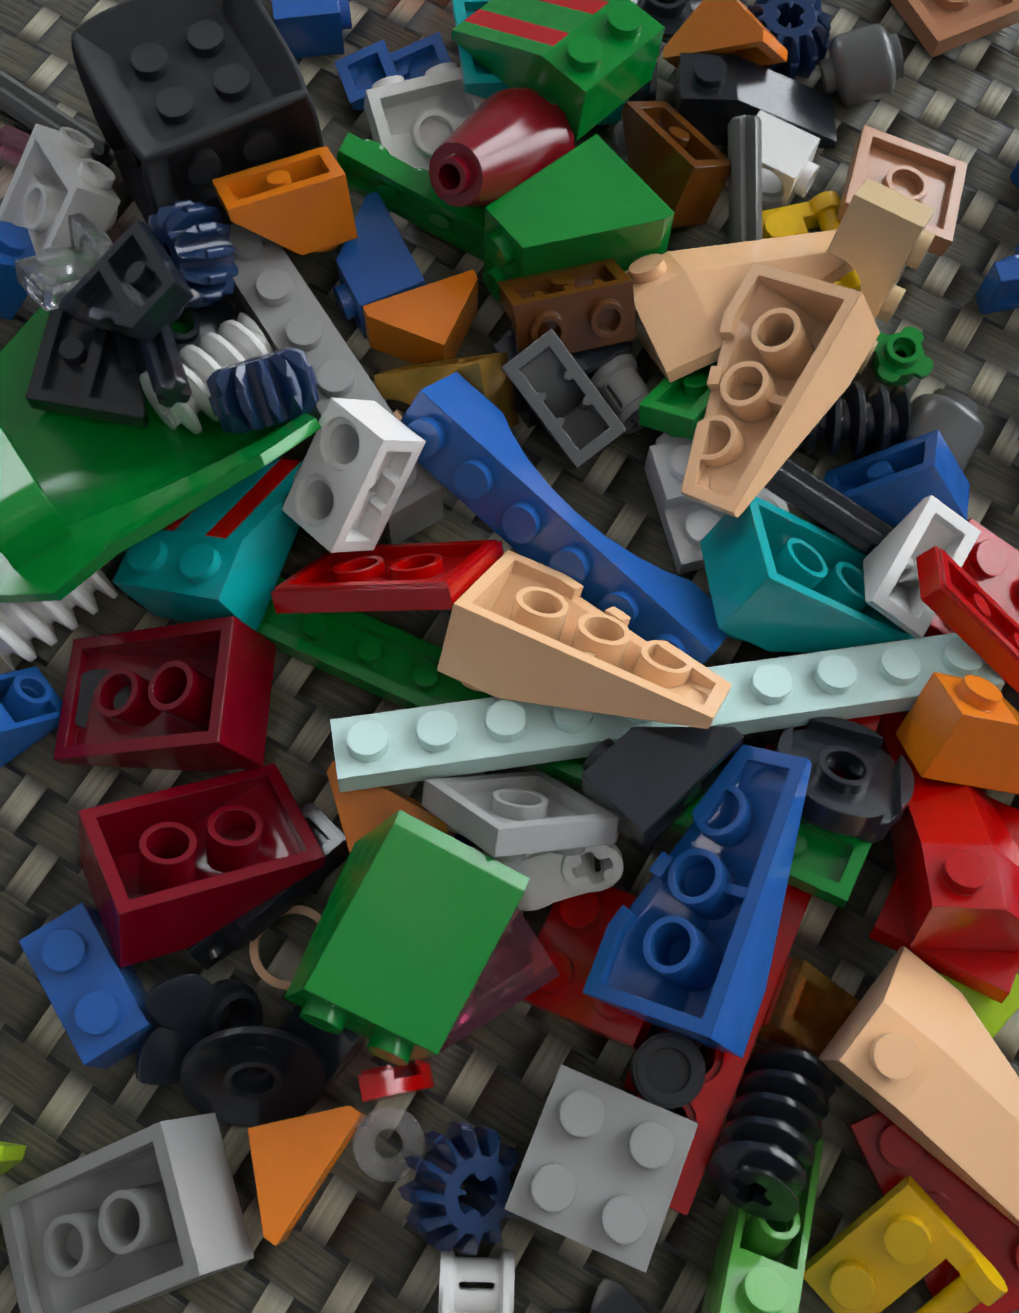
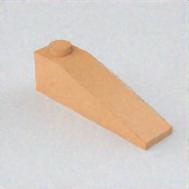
M753 263L723 314L719 330L723 338L717 366H711L707 380V386L711 390L704 419L699 421L696 426L681 488V493L686 498L735 518H738L849 387L880 334L863 292L761 263Z
M905 946L900 947L818 1059L1019 1227V1077L964 995Z

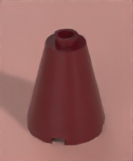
M530 87L507 88L494 93L434 151L429 163V178L435 193L440 199L452 206L485 208L575 148L574 135L565 113L556 103L551 105L537 94L540 93L539 91Z

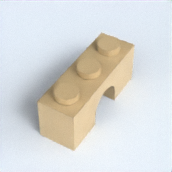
M867 178L853 195L826 252L843 259L855 269L860 280V291L863 292L875 322L879 319L888 324L906 292V289L896 285L906 265L915 270L918 269L935 237V234L925 230L935 209ZM878 341L874 342L857 373L862 374L878 345Z

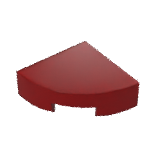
M417 1060L406 1066L400 1065L391 1068V1065L378 1067L361 1071V1075H358L362 1102L365 1103L435 1088L431 1063H426V1060Z

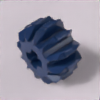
M756 0L754 5H748L747 9L788 50L787 62L764 65L763 67L791 79L796 75L808 79L811 72L819 65V62L825 58L830 45L828 39L831 30V15L822 12L821 0Z
M191 200L171 202L170 206L159 207L156 214L149 216L148 228L157 235L194 295L184 308L192 307L197 309L212 306V302L221 301L224 296L233 294L235 285L233 277L237 276L239 271L234 262V252L237 248L231 244L229 238L231 228L229 224L222 223L221 214L216 206H207L203 201L191 202Z
M296 348L282 349L217 369L206 381L211 395L208 399L214 416H218L223 431L232 434H243L252 430H261L265 427L298 418L304 413L311 412L319 402L316 388L318 382L313 366H309L304 351Z
M462 1121L449 1122L445 1136L435 1131L424 1133L427 1153L423 1158L418 1155L404 1157L407 1166L416 1172L414 1180L397 1188L401 1193V1198L413 1204L405 1218L411 1228L421 1234L425 1233L427 1243L441 1252L445 1250L449 1252L454 1247V1249L464 1255H476L482 1238L490 1243H503L499 1224L503 1217L507 1219L521 1217L504 1209L517 1177V1173L512 1172V1169L520 1156L513 1147L500 1143L501 1137L492 1128L479 1125V1127L475 1126L472 1129L471 1125Z

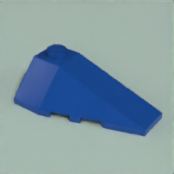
M741 745L692 811L694 822L669 855L662 851L649 869L654 874L636 900L629 909L622 905L607 925L582 993L669 1032L680 1034L692 1041L743 1058L767 986L812 763L808 758Z

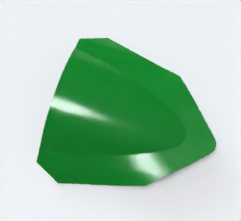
M90 249L56 289L71 291L108 250L98 249L95 251ZM55 289L0 351V603L62 600L117 554L157 533L254 474L322 427L315 417L304 413L298 418L265 427L261 430H252L243 434H232L223 431L220 421L215 422L203 411L197 413L202 432L196 435L182 423L176 427V430L166 425L154 411L143 389L142 392L150 419L148 428L33 409L25 397L55 296ZM177 321L172 324L171 328L177 333L185 334L193 329V325L187 321Z

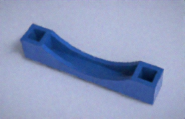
M455 372L419 391L401 419L403 424L426 441L417 462L520 555L564 573L583 585L580 597L602 612L615 606L630 616L629 630L644 640L667 641L702 665L714 654L728 635L718 629L712 599L692 581L664 571L635 556L606 537L575 512L549 486L528 460L513 436L503 412L464 377Z

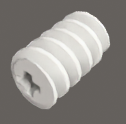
M240 312L237 321L227 320L221 323L218 334L210 332L202 335L198 342L199 348L194 345H187L180 350L179 355L192 391L187 403L177 402L172 408L160 405L156 393L153 391L148 372L145 371L140 374V383L149 403L156 414L171 429L176 430V427L182 423L193 434L201 433L202 427L197 413L203 411L213 421H219L218 416H214L208 399L211 395L206 381L210 375L217 369L273 352L262 330L245 313Z
M99 569L60 601L0 603V656L15 671L10 656L12 653L29 662L37 658L31 640L33 637L50 646L58 642L52 625L54 621L70 630H74L79 626L73 611L74 606L77 605L94 615L99 611L93 594L94 591L99 590L112 599L119 596V593L101 569Z

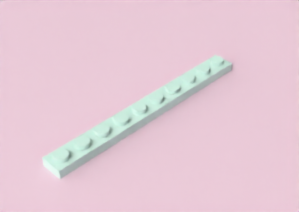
M956 633L707 667L732 684L725 701L710 727H734L741 734L784 729L791 726H804L808 724L809 719L818 717H833L846 720L908 711L915 703L933 672L962 678L966 675H976L988 680L1000 691L1005 684L1003 678ZM496 697L330 719L340 793L424 781L425 779L445 778L588 757L601 742L608 738L617 742L631 727H689Z

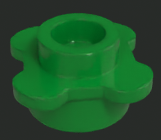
M905 327L900 333L889 335L880 332L876 339L878 345L873 352L874 356L871 364L875 376L880 381L891 386L908 384L914 377L924 379L930 375L933 370V361L925 356L921 344L924 340L922 332L914 327ZM896 352L904 354L905 358L898 356Z

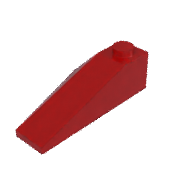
M894 712L882 714L876 729V733L885 739L880 749L889 754L895 763L901 754L910 765L915 783L913 795L901 819L890 827L909 947L1019 952V848L983 788L921 778L895 735L908 713Z

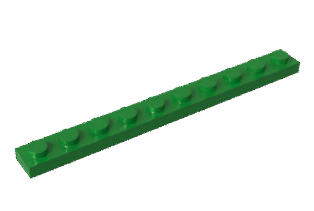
M279 576L276 586L284 582L286 579ZM271 596L257 631L274 643L277 650L405 709L494 697L485 692L469 689L459 680L437 671L442 648L361 612L276 614ZM587 757L530 766L582 789V773L585 772L582 767ZM703 796L669 830L683 836L694 822L692 811ZM812 823L800 824L788 884L843 909L872 843L862 841L855 836L827 831Z

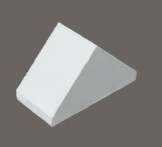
M933 495L925 497L863 560L865 602L914 638H922L931 624L935 613L921 600L916 557L936 545L938 548H942L962 567L981 531Z

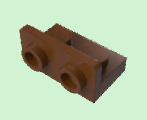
M613 258L498 282L501 306L514 325L517 354L521 353L551 328L570 353L631 341L637 336L633 281Z

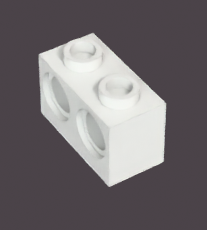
M331 398L326 411L318 422L322 428L316 432L304 461L294 476L292 488L282 510L330 553L374 550L426 441L376 401Z

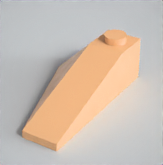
M830 230L668 251L662 255L649 254L635 260L625 273L633 281L637 327L636 338L671 383L718 361L723 341L719 333L723 314L754 262L832 284L854 270V268L843 259L826 252L837 231Z
M507 550L453 604L437 671L459 680L469 689L485 692L496 698L709 729L732 685L669 642L662 640L646 641L629 630L628 625L631 617L615 606L602 612L581 598L584 586L568 575L510 550Z

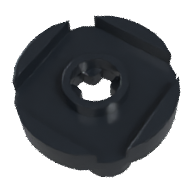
M833 717L809 719L806 729L794 732L793 726L783 732L775 750L776 752L808 758L812 763L800 824L812 823L827 831L855 836L862 841L871 843L884 839L890 827L901 819L914 792V776L910 765L901 754L895 763L889 754L880 749L885 739L873 730L852 721ZM832 770L844 773L845 779L835 775Z

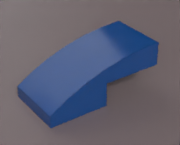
M436 32L392 53L389 52L383 39L335 61V65L352 109L365 110L366 90L372 89V85L378 80L394 75L403 76L404 80L425 76L426 71L442 63L451 62L440 32Z

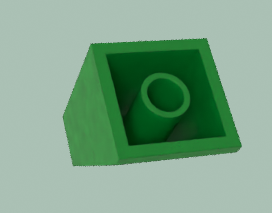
M595 134L485 207V231L483 237L484 272L482 274L484 284L492 297L500 302L498 282L610 258H613L625 272L629 270V266L635 260L643 256L666 253L675 213Z
M399 810L354 843L284 998L303 1007L300 1017L319 1029L341 1034L343 1028H346L369 1039L366 1049L373 1055L388 1062L406 1066L409 1060L413 1061L438 1055L525 893L530 878Z

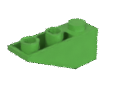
M820 1139L813 1145L815 1152L814 1162L805 1170L807 1175L806 1188L799 1195H796L799 1201V1210L791 1221L775 1222L763 1220L746 1213L730 1202L708 1277L701 1313H798L824 1140Z

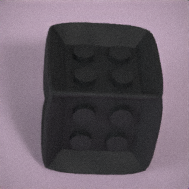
M126 0L91 17L71 34L74 62L99 129L114 151L122 178L147 225L149 216L156 214L159 207L170 206L171 202L191 200V202L203 201L207 206H216L221 214L222 223L229 224L230 226L234 222L230 221L214 191L213 179L324 146L319 118L314 103L307 91L301 70L284 38L260 0Z

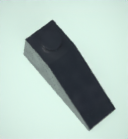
M680 53L672 95V107L713 145L728 146V124L732 118L742 115L756 116L762 110L820 138L817 148H835L837 138L834 97L738 55Z

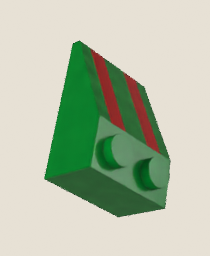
M490 0L451 30V39L510 88L530 87L539 91L540 93L537 94L551 105L556 103L566 115L574 135V141H578L652 80L665 27L631 0Z

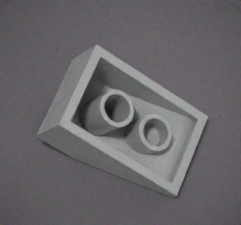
M215 1113L160 1121L0 1195V1219L20 1313H117L254 1258Z

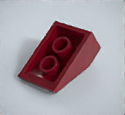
M235 616L73 639L53 760L61 764L199 772L263 767L276 645ZM94 669L111 670L100 680L97 688H94L86 728L79 727L75 724L82 674ZM128 686L130 692L128 701L122 707L115 710L114 699L117 692Z
M275 763L78 811L81 868L120 968L193 946L323 867L325 862V855Z

